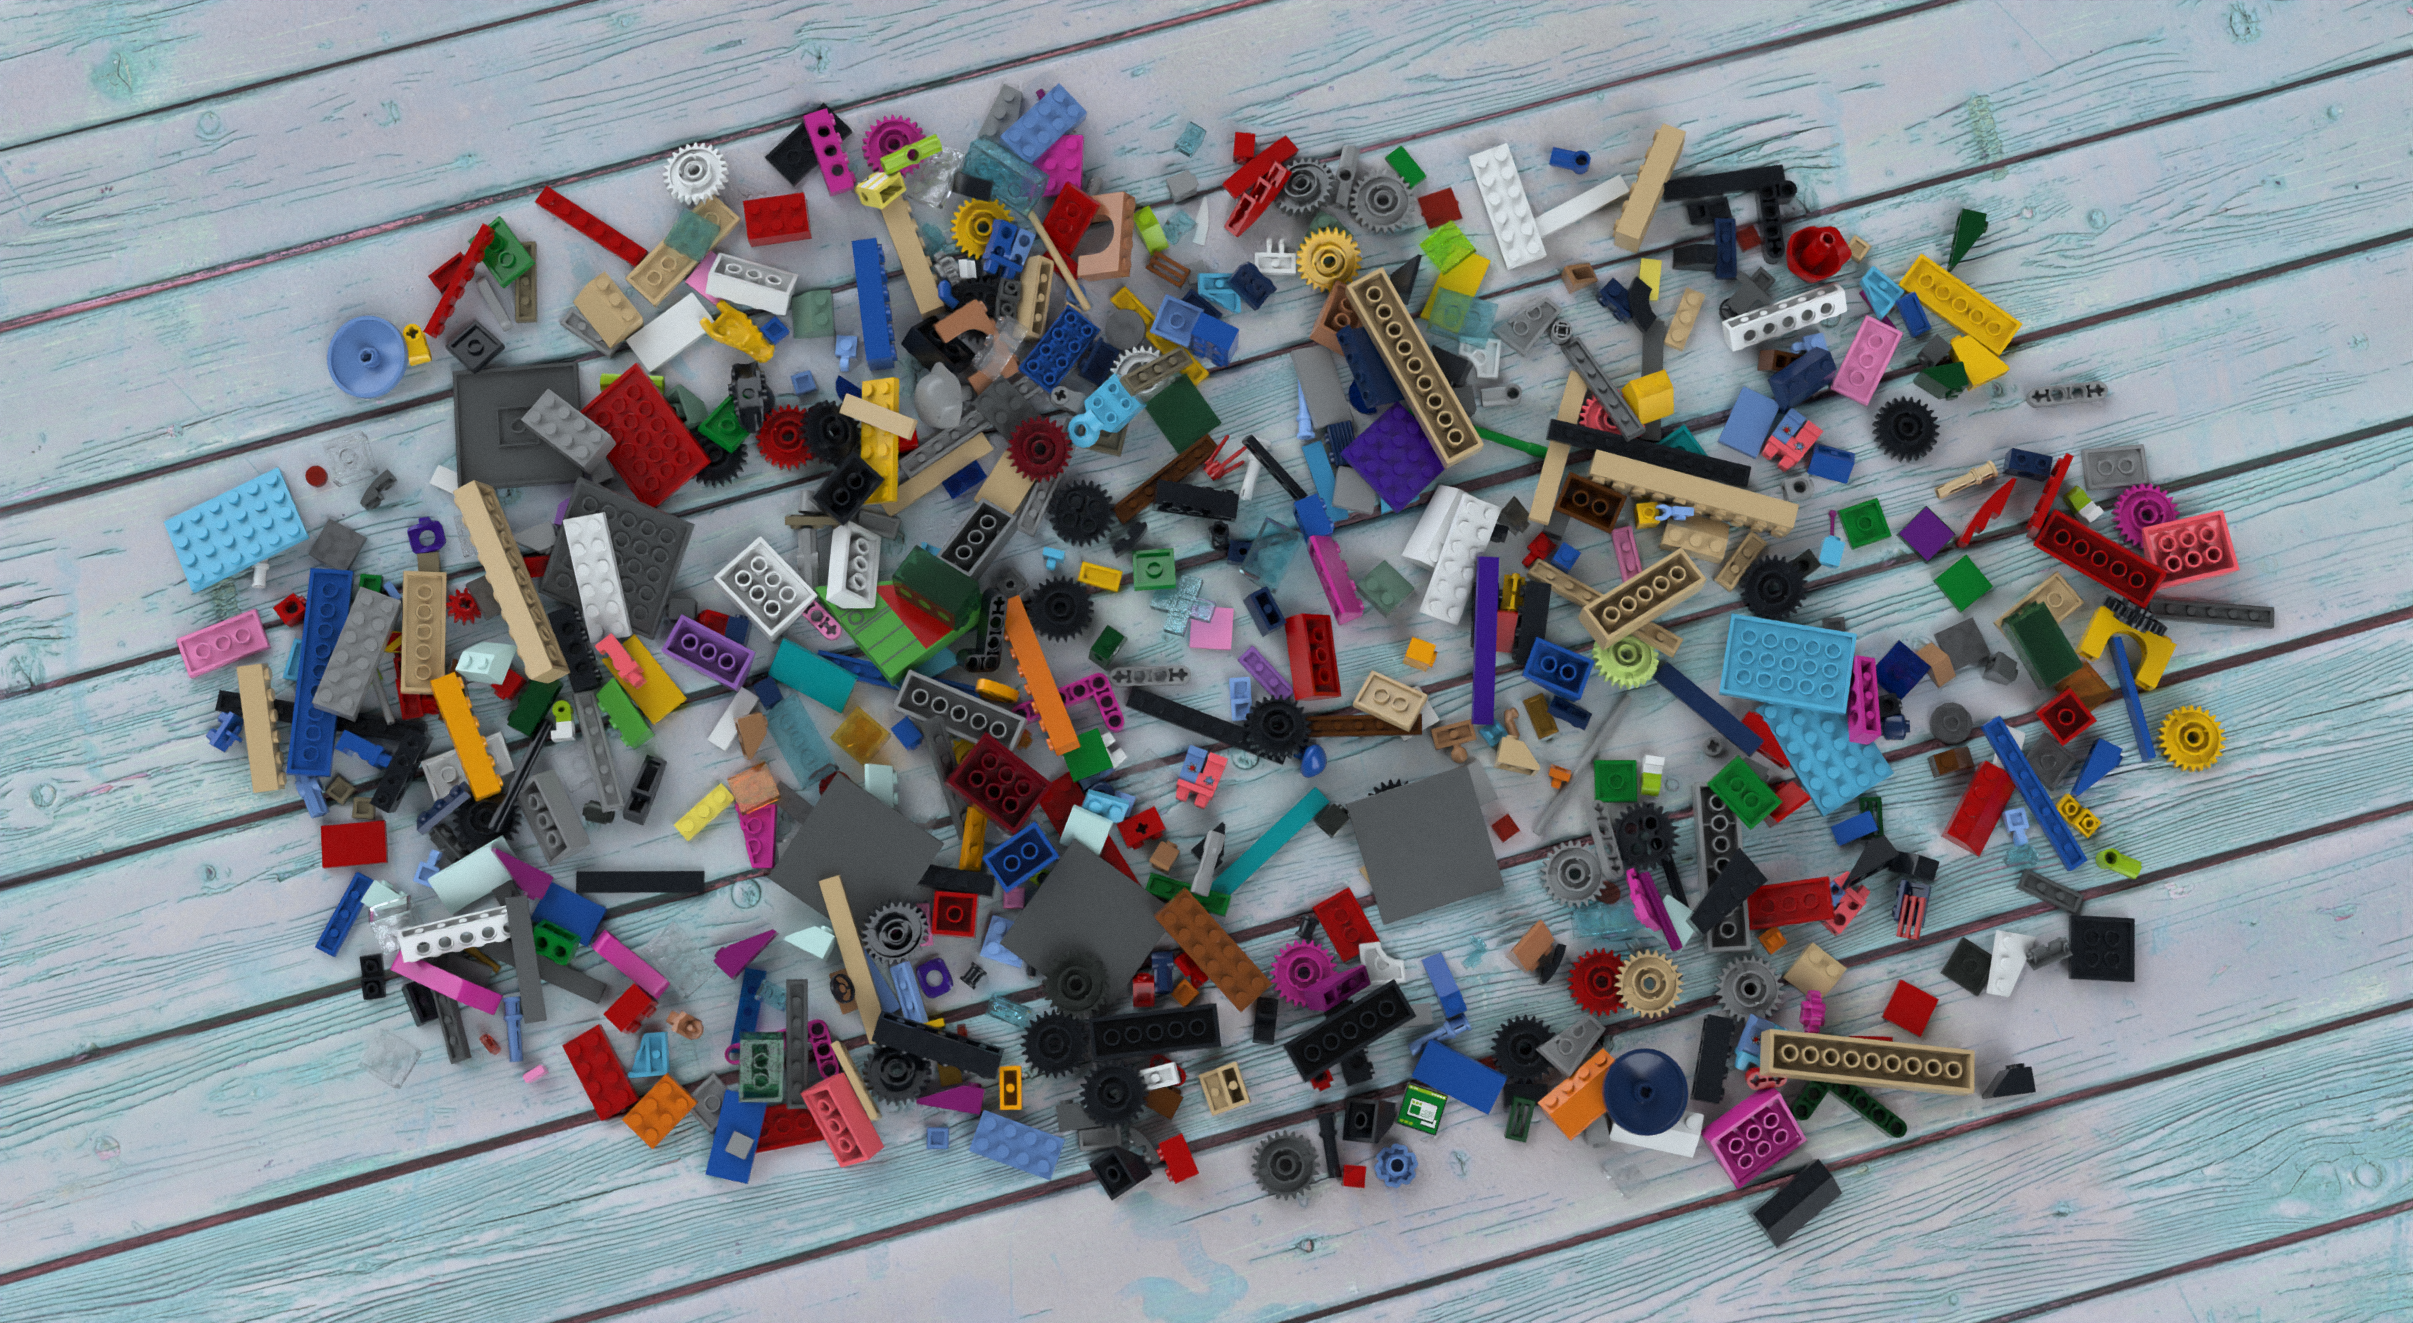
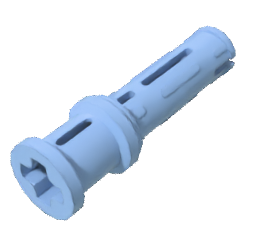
M1298 379L1299 414L1296 417V421L1298 422L1299 433L1297 434V439L1311 440L1315 438L1313 421Z

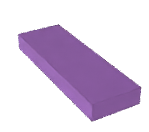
M1253 645L1237 659L1270 696L1274 695L1275 699H1278L1282 695L1283 700H1286L1294 694L1293 687Z

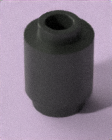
M590 800L588 804H584L582 815L585 816L586 821L606 825L607 823L612 824L615 811L603 813L600 802Z

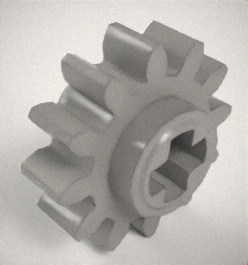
M942 250L934 254V260L937 263L934 265V269L941 281H949L951 287L960 283L957 275L960 270L955 260L951 256L946 257Z

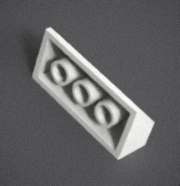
M719 253L709 271L705 294L785 316L790 307L799 275Z
M1439 484L1401 557L1434 573L1463 494L1472 495L1461 489Z
M851 521L833 530L826 595L827 601L841 608L875 607L881 536Z
M1685 1111L1680 1120L1671 1129L1652 1136L1631 1134L1621 1129L1612 1120L1609 1132L1610 1140L1693 1158L1700 1138L1704 1114Z

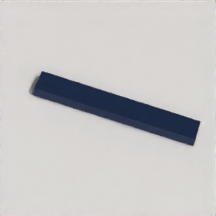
M1666 662L1653 676L1655 681L1748 757H1751L1764 743L1762 738L1670 663Z

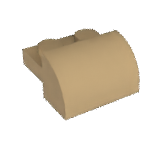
M1237 1061L1198 1075L1212 1116L1251 1103Z

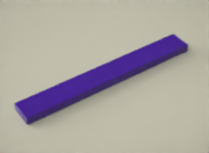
M1477 557L1471 724L1494 725L1499 557Z

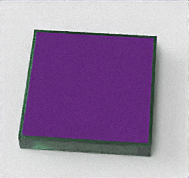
M1927 506L1896 534L1925 564L1956 535Z

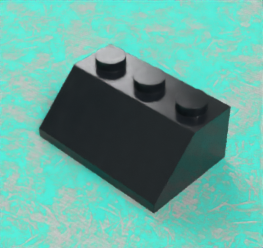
M935 315L912 326L901 342V345L929 372H931L937 362H941L958 378L978 357L957 336L949 342L943 343L933 327L934 324L940 321Z
M853 451L845 457L811 495L809 500L827 516L844 526L885 479Z

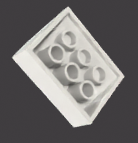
M761 536L713 577L715 585L771 642H774L818 596Z

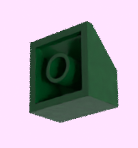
M1963 361L1922 369L1913 379L1915 385L1937 399L1946 398V401L1957 399L1969 385Z

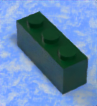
M529 679L528 684L530 685L526 692L523 691L519 696V704L515 710L510 712L507 721H509L507 725L533 739L541 721L546 718L564 686L558 679L550 683Z

